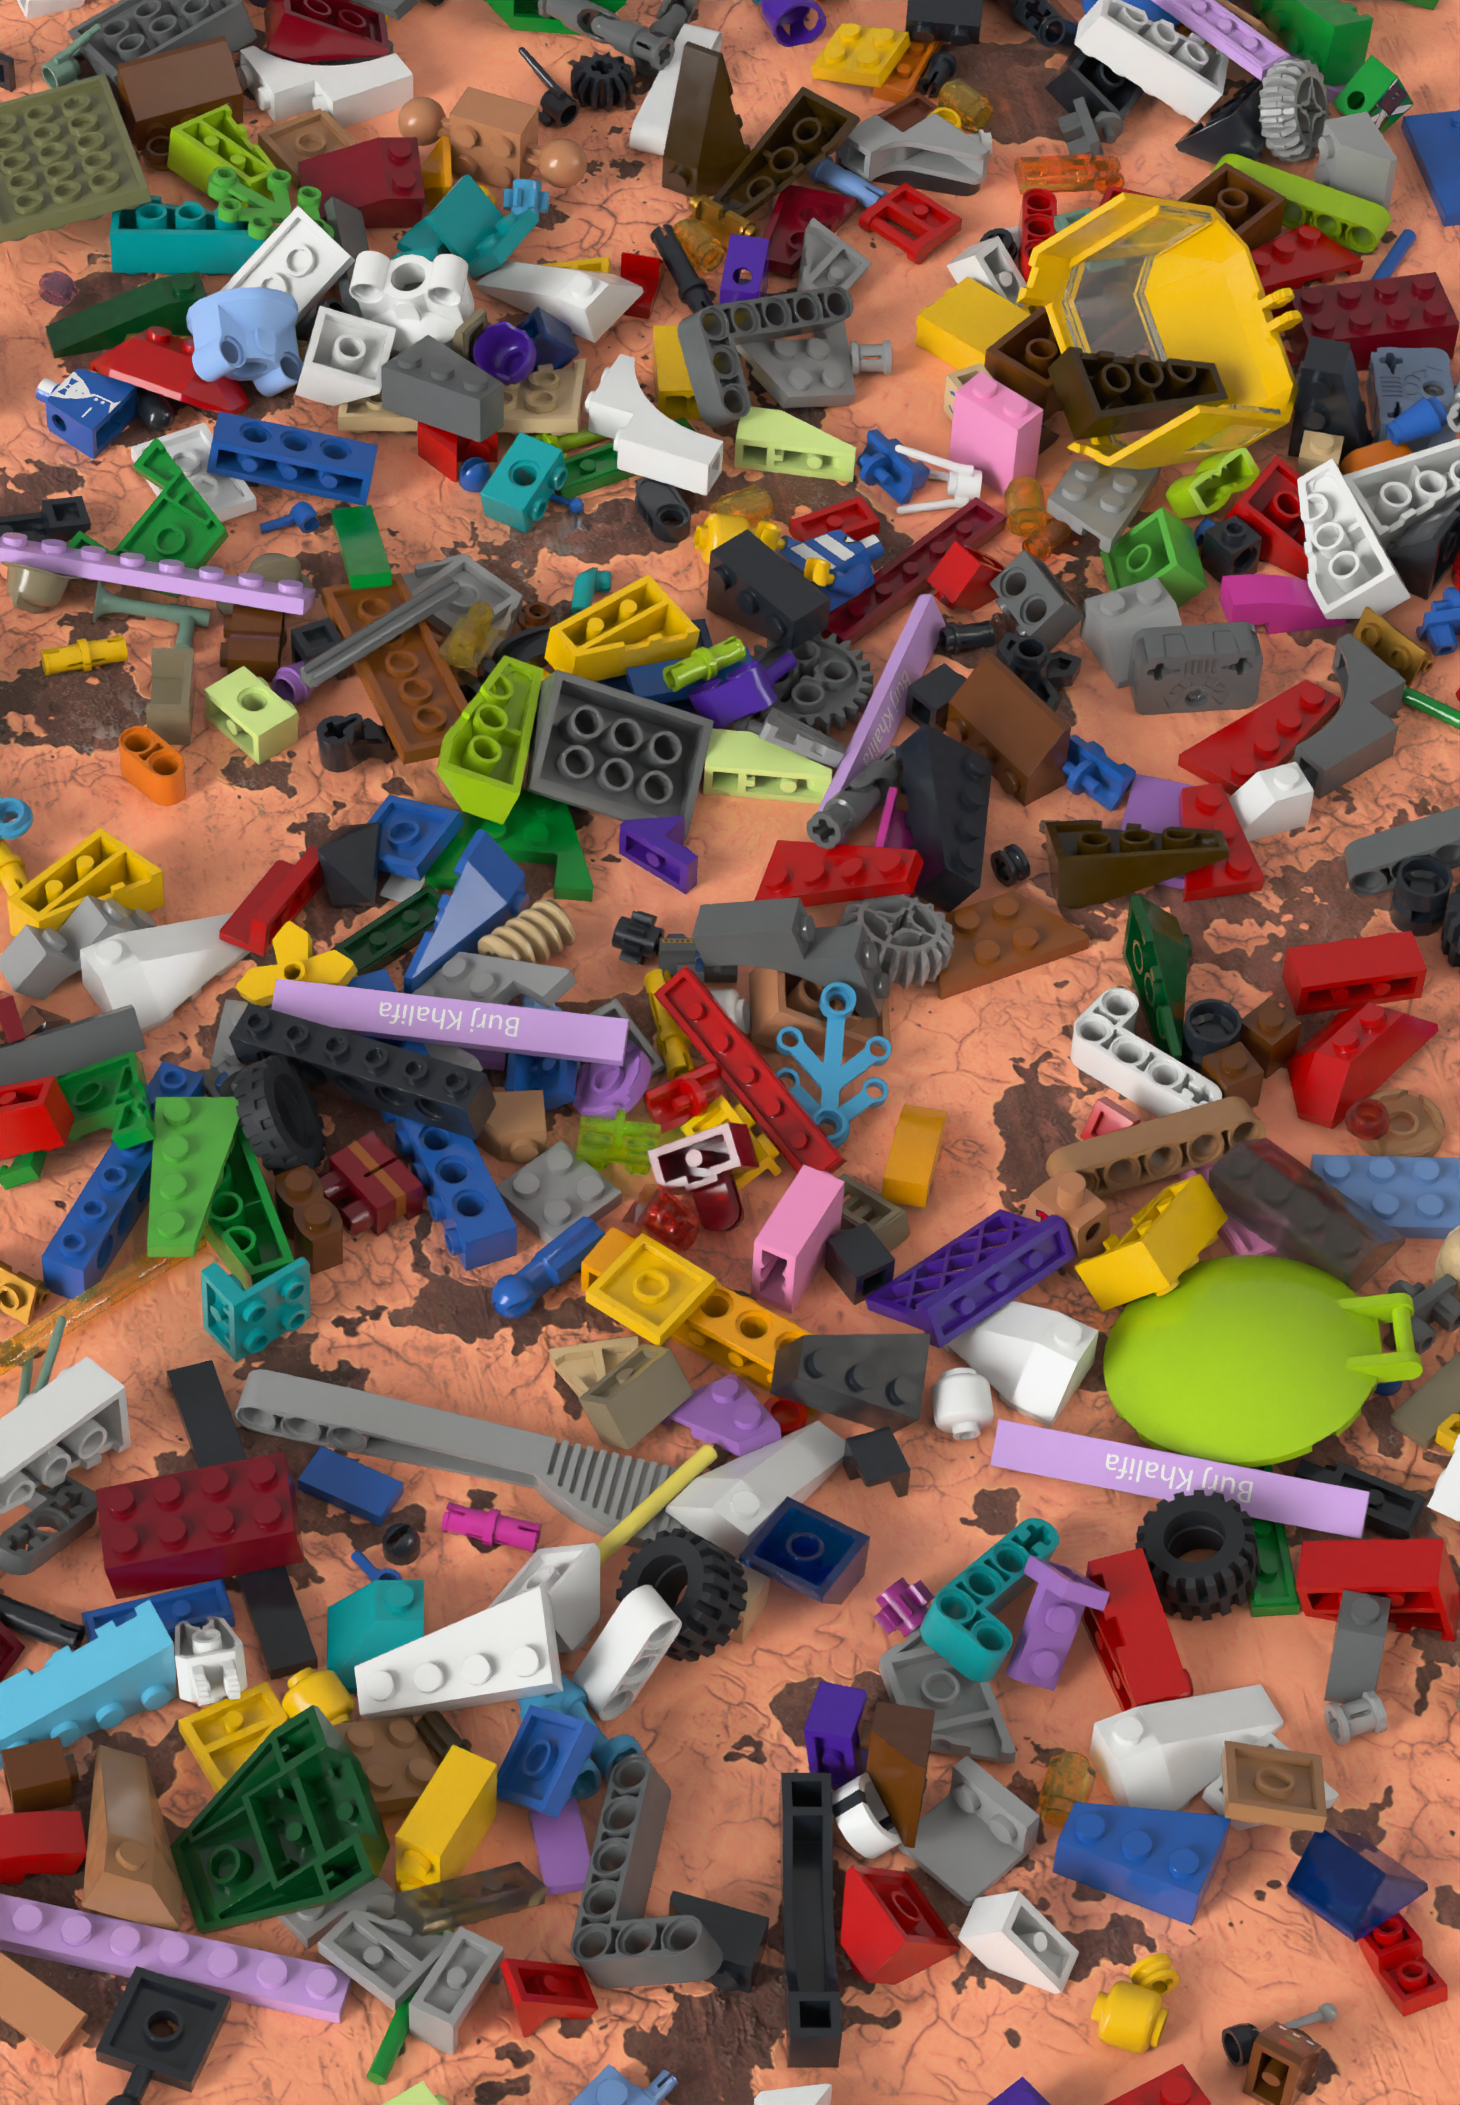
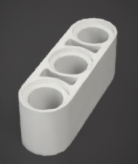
M652 1585L640 1586L623 1599L572 1678V1682L578 1684L586 1692L588 1704L602 1721L612 1720L629 1708L682 1627L681 1620Z

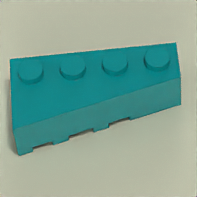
M151 195V202L141 204L135 209H122L112 212L110 227L112 273H125L128 275L164 273L166 275H178L180 273L199 271V274L208 276L236 274L267 239L257 240L250 237L247 233L249 221L228 223L220 220L217 216L218 207L215 211L206 210L203 206L199 205V202L187 200L181 206L162 203L161 196Z

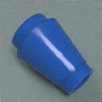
M1435 396L1428 399L1422 397L1392 420L1391 423L1385 426L1386 432L1395 446L1402 443L1405 444L1441 433L1442 427L1448 425L1447 414L1441 402Z

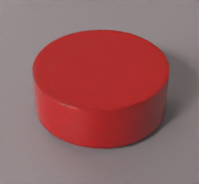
M773 1396L764 1403L763 1406L780 1425L781 1438L807 1426V1406L778 1396Z

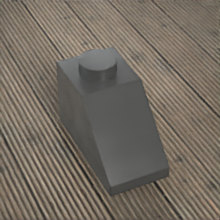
M1343 1589L1333 1638L1325 1701L1345 1704L1361 1699L1363 1692L1369 1690L1376 1691L1391 1598Z

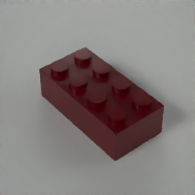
M1436 272L1293 290L1294 300L1287 303L1284 308V313L1298 310L1303 318L1302 322L1295 325V327L1284 331L1293 353L1299 357L1298 365L1301 372L1310 336L1350 343L1356 370L1362 371L1369 369L1371 353L1377 352V348L1380 347L1438 348L1444 350L1448 354L1449 359H1453L1460 325Z
M284 1452L96 1489L104 1570L116 1599L305 1562L295 1485Z

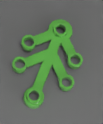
M224 166L215 168L213 173L209 175L207 193L211 198L219 201L217 216L220 220L228 223L249 221L248 235L257 240H265L280 226L272 225V222L282 223L292 213L288 194L291 183L289 172L282 169H274L268 173L267 188L272 192L273 201L239 183L240 180L234 169ZM312 186L301 187L298 190L297 205L334 239L333 228L320 219L318 208L320 207L321 191ZM236 198L244 201L245 203L253 206L254 208L242 207L241 202L236 200Z

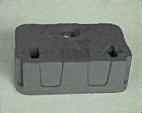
M1249 622L1152 627L1139 630L1132 639L1128 681L1135 711L1141 715H1157L1230 709L1241 710L1253 706L1258 698L1260 672L1263 666V656L1256 628Z

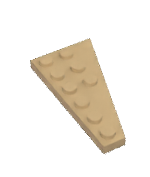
M586 358L573 360V367L557 370L553 369L552 363L538 365L537 371L529 374L522 382L516 385L504 386V427L498 430V432H510L514 435H518L520 432L524 434L551 433L557 436L578 433L587 375ZM382 390L380 394L340 404L337 416L338 431H351L357 434L369 431H390L395 434H405L410 431H417L418 425L416 420L382 409Z

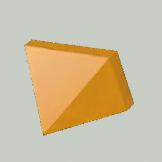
M445 136L440 138L421 166L425 194L424 203L433 209L452 188L450 138Z

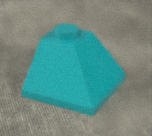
M375 1580L328 1607L326 1669L333 1670L349 1694H357L354 1666L424 1637V1580Z

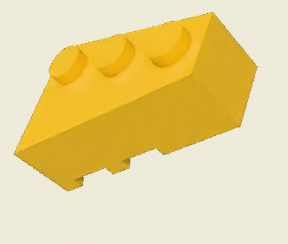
M647 574L551 627L544 658L555 671L560 670L591 681H599L626 675V668L690 657L693 650L696 649L700 630L657 582Z
M100 827L7 899L10 934L16 937L26 924L43 930L51 928L58 931L87 895L104 901L112 899L122 907L131 910L139 908L148 913L165 906L163 870Z
M1200 1173L1163 1189L1130 1218L1134 1226L1124 1236L1118 1239L1116 1234H1111L1102 1242L1106 1248L1103 1254L1090 1259L1084 1258L1074 1268L1102 1312L1151 1293H1155L1157 1297L1163 1296L1179 1285L1178 1277L1182 1272L1190 1269L1199 1261L1197 1256L1199 1252L1218 1239L1217 1231L1228 1220V1216Z

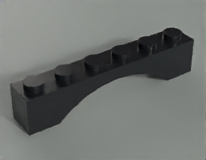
M781 1773L778 1805L787 2068H838L842 2028L834 1932L831 1773Z

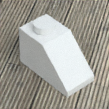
M999 236L969 246L946 265L957 284L968 276L1021 308L1024 305L1016 303L1020 288L1026 287L1027 283Z
M1292 762L1257 772L1228 799L1249 842L1307 826L1314 790L1297 762Z
M1019 1891L975 1898L958 1936V1939L988 1969L1054 1994L1063 1992L1079 1954V1951Z

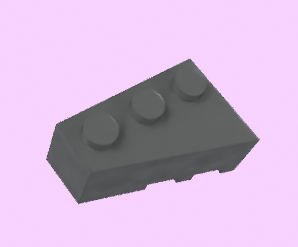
M430 335L425 336L381 366L382 409L480 443L504 427V384Z

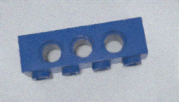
M219 411L206 472L366 506L378 445Z

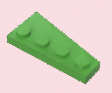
M156 1097L154 1118L156 1138L153 1139L147 1237L148 1257H195L211 1212L214 1194L222 1182L224 1176L223 1169L229 1153L233 1151L237 1140V1130L242 1120L238 1117L236 1106L239 1104L238 1100L234 1097Z

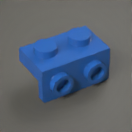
M507 1053L508 1065L507 1078L504 1082L505 1092L543 1090L545 1112L575 1101L577 1061Z

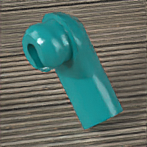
M592 567L577 576L571 603V612L573 614H577L591 606L593 595L596 594V591L602 593L610 591L612 582L610 571H598V567Z

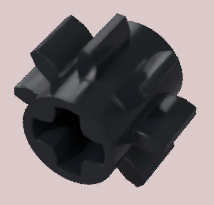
M638 910L637 912H632L631 918L622 916L619 919L612 938V947L622 950L619 960L639 966V964H644L645 958L652 960L657 958L659 954V939L664 937L665 933L664 929L655 926L657 916Z

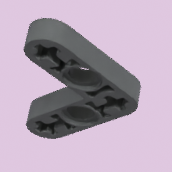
M67 1475L65 1482L53 1488H35L32 1498L22 1503L32 1509V1511L0 1535V1569L12 1575H28L92 1528L96 1522L98 1511L96 1493ZM50 1527L57 1530L58 1532L45 1533L38 1530L37 1528Z

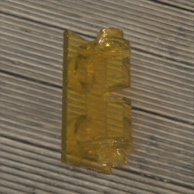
M487 602L474 603L469 609L467 618L460 616L436 656L448 660L453 666L476 671L499 634V630L491 627L494 618V611L491 605Z

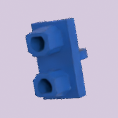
M878 429L869 430L866 436V448L856 461V464L861 468L860 479L868 486L878 484L900 505L908 504L914 490L924 488L930 474V469L923 462H913L906 455L896 452L895 446L903 445L896 438L887 439Z
M1449 587L1444 589L1443 600L1431 603L1432 612H1426L1422 626L1416 628L1418 640H1427L1434 656L1448 655L1455 652L1458 647L1456 635H1460V593L1456 587Z
M1076 734L1070 736L1067 762L1062 768V771L1065 773L1064 779L1067 780V790L1074 795H1080L1084 792L1111 812L1119 809L1124 793L1131 789L1136 776V770L1126 763L1118 765L1106 756L1104 748L1095 741L1087 743Z

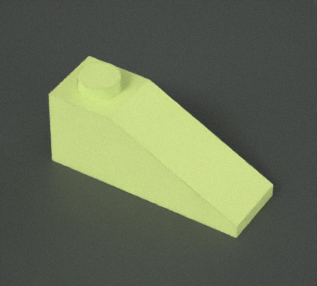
M750 407L748 414L739 419L735 441V468L853 482L856 447L782 410Z
M712 728L705 758L703 794L821 804L832 781V769L791 750L765 741L753 732Z

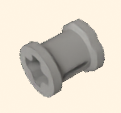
M884 340L882 344L858 345L857 341H850L849 353L853 377L858 376L859 372H883L885 376L891 375L892 349L890 340ZM862 357H879V359L876 360L862 359Z
M1373 1690L1363 1692L1361 1699L1342 1705L1332 1702L1326 1704L1324 1708L1328 1731L1338 1746L1348 1744L1351 1737L1373 1731L1379 1734L1387 1730V1715L1380 1697Z

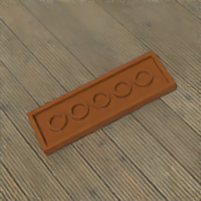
M401 573L392 574V585L387 587L353 590L350 588L349 583L322 588L321 601L332 623L344 640L413 596ZM424 619L353 663L403 765L438 758L445 734L455 724L468 705Z

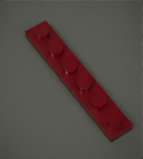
M975 497L873 574L874 582L872 586L859 593L857 597L851 598L829 613L828 628L821 632V637L827 639L835 633L837 634V644L850 640L851 646L931 586L926 581L955 541L978 550L1005 529L1006 516Z

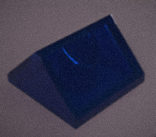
M1324 1827L1323 1833L1314 1832L1286 1886L1287 1893L1353 1942H1357L1428 1891V1884L1362 1836L1329 1827Z

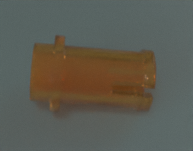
M1053 518L1051 522L1039 531H1031L1025 535L1022 551L1026 550L1041 561L1047 560L1051 556L1053 549L1071 537L1070 526L1063 521Z

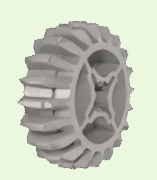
M1286 59L1282 60V62H1275L1273 67L1268 68L1267 76L1263 77L1262 80L1263 89L1259 91L1261 103L1258 105L1261 114L1258 121L1262 123L1261 135L1266 137L1265 145L1271 149L1273 157H1278L1280 161L1300 162L1315 158L1316 154L1320 153L1318 143L1319 138L1323 135L1325 120L1331 115L1328 107L1330 100L1327 98L1328 87L1323 84L1324 76L1322 73H1319L1317 65L1311 64L1309 60Z
M902 894L855 900L852 904H847L845 911L842 913L838 926L863 924L869 941L874 942L876 945L878 963L882 972L888 974L890 985L892 983L900 984L906 989L912 983L917 987H922L925 981L935 982L941 970H944L949 964L954 948L952 925L945 922L944 913L934 912V904L921 903L919 896L912 899Z

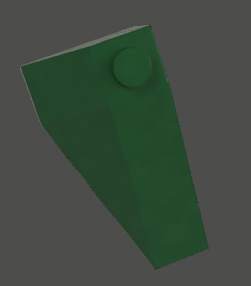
M199 271L161 277L45 326L53 357L60 358L113 349L129 338L153 326L166 328L172 332V336L178 338L191 336L192 334L187 328L186 321L188 309L198 300L207 297Z
M1133 895L1130 897L1122 954L1155 1047L1180 1062L1183 1041L1187 963L1192 958L1191 940L1188 934H1182L1177 917L1141 895Z

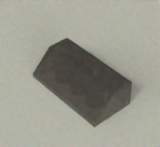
M1267 1137L1238 1141L1209 1170L1208 1186L1227 1214L1273 1246L1288 1259L1306 1263L1331 1274L1355 1293L1406 1242V1238Z

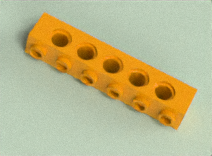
M612 1226L581 1262V1291L586 1293L591 1284L625 1251L637 1236L626 1234ZM716 1280V1289L669 1338L770 1393L776 1350L803 1335L814 1334L799 1327L793 1320L787 1317H780L763 1308L754 1299L741 1296L722 1286ZM807 1406L808 1414L813 1416L817 1409Z

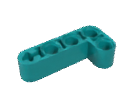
M1028 1518L1022 1521L939 1590L920 1625L922 1639L927 1645L968 1679L979 1683L994 1679L1013 1643L1010 1630L995 1615L1035 1582V1580L1023 1573L1029 1555L1050 1561L1059 1544L1057 1530L1050 1523L1042 1519Z

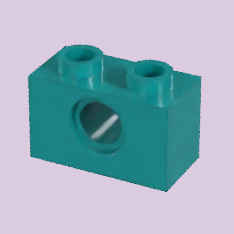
M520 432L480 493L485 516L527 534L533 523L540 521L544 516L548 500L553 492L560 490L566 481L568 471L565 467L562 449ZM526 483H532V484H530V485L522 486L523 484H526Z

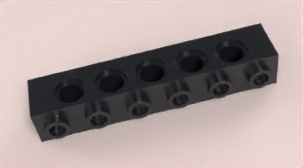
M252 1003L248 1004L229 1036L236 1057L241 1064L248 1066L272 1055L282 1056L287 1059L288 1065L293 1064L298 1069V1076L306 1080L311 1090L472 1139H478L496 1106L486 1073Z

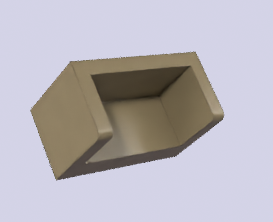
M153 648L151 653V699L146 708L147 728L154 731L170 745H190L196 685L194 649Z
M642 1343L578 1399L604 1444L631 1449L692 1396L694 1392L670 1348Z

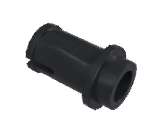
M938 51L930 56L928 60L929 67L918 83V88L923 95H926L929 87L933 85L934 87L929 97H938L947 79L955 74L957 69L956 59L947 51Z
M989 620L964 625H956L954 622H949L946 627L940 628V646L944 652H950L952 655L959 654L962 649L993 646V626Z

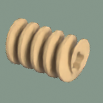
M547 898L537 901L530 909L523 910L518 917L509 919L504 926L497 927L491 934L483 936L478 941L479 955L535 964L536 961L545 963L550 958L549 952L559 954L563 949L562 944L571 946L575 943L576 935L567 914L554 900Z

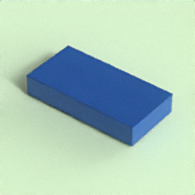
M320 1446L297 1480L299 1490L378 1526L382 1525L404 1492L403 1482L323 1446Z

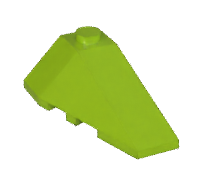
M504 655L473 700L468 703L461 716L445 734L436 772L462 811L502 825L504 824L520 795L544 669Z

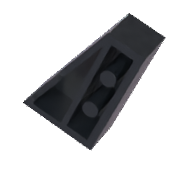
M1310 336L1301 372L1288 456L1299 458L1304 430L1344 437L1339 466L1350 452L1373 444L1374 438L1372 430L1368 429L1365 417L1367 410L1365 402L1361 400L1358 388L1359 378L1350 343Z
M748 529L710 551L707 610L789 650L795 649L828 628L831 599Z
M931 1334L803 1335L776 1350L770 1394L877 1430L889 1426L892 1433H895L918 1421L920 1418Z

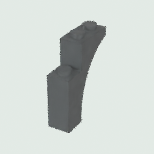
M1350 633L1337 639L1332 670L1342 690L1343 703L1336 715L1326 726L1307 740L1298 744L1295 748L1293 762H1297L1313 788L1314 795L1318 799L1323 798L1391 757L1397 736L1398 726L1394 724L1389 716L1401 708L1406 680L1395 669L1390 668L1377 657L1368 646L1362 644Z
M800 897L703 904L700 906L692 938L705 967L739 965L768 968L802 977L824 988L833 982H843L851 986L855 991L856 1005L854 1009L862 1018L880 1017L884 999H887L890 995V980L888 974L881 970L878 963L876 945L874 942L869 941L863 924L815 928L814 919L811 915H807Z

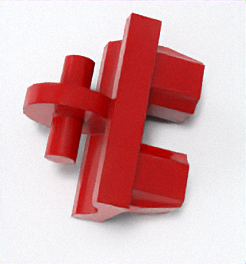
M715 1061L707 1062L650 1088L643 1095V1102L658 1134H663L681 1126L694 1116L698 1117L708 1111V1105L720 1095H723L731 1103L727 1092L721 1084Z

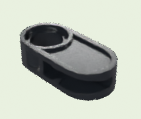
M646 477L640 479L635 487V506L654 536L667 543H677L685 540L691 530V513L675 487ZM671 518L679 520L681 524L678 526H667L662 521Z

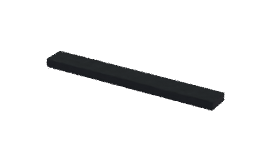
M209 1360L167 1371V1381L198 1469L247 1459L213 1361ZM285 1566L236 1575L235 1577L271 1680L296 1674L308 1667L312 1669L318 1668V1658Z

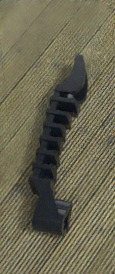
M549 625L537 626L509 636L497 646L491 660L483 655L476 657L477 677L465 670L459 671L457 673L458 685L467 703L473 700L504 655L539 668L548 665L549 663L544 657L551 627ZM353 713L346 717L330 716L323 719L316 728L321 765L331 772L340 773L348 771L369 758L382 759L388 764L392 762V757L398 755L384 725L380 726L370 718L363 720L362 715L358 713Z

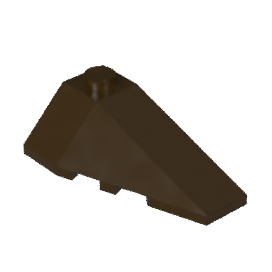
M687 41L683 49L665 144L662 187L689 197H693L696 194L699 196L702 194L715 196L751 150L749 145L743 142L740 132L743 126L740 114H735L730 98L733 94V88L723 54Z
M802 86L712 200L724 206L723 214L731 210L746 218L835 152L861 121L859 116Z
M1098 820L1045 822L1051 888L1058 907L1065 906L1070 909H1082L1088 905L1102 904L1229 858V847L1221 830L1171 826L1165 828L1162 833H1152L1149 830L1142 829V824L1127 823L1126 830L1103 829L1102 821Z

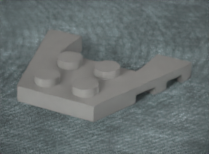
M841 321L823 331L813 332L815 338L778 339L736 345L738 356L744 357L752 365L753 370L751 374L783 408L849 406L856 395L845 321Z
M459 951L412 994L506 1005L518 993H522L543 1006L550 1008L577 982L572 972L567 968ZM424 1043L430 1057L479 1072L483 1070L477 1057L460 1047Z

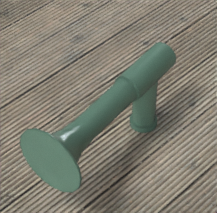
M99 580L93 623H95L98 617L110 613H123L180 623L174 649H193L192 642L195 626L209 628L211 609L172 603L169 605L117 596L108 592Z

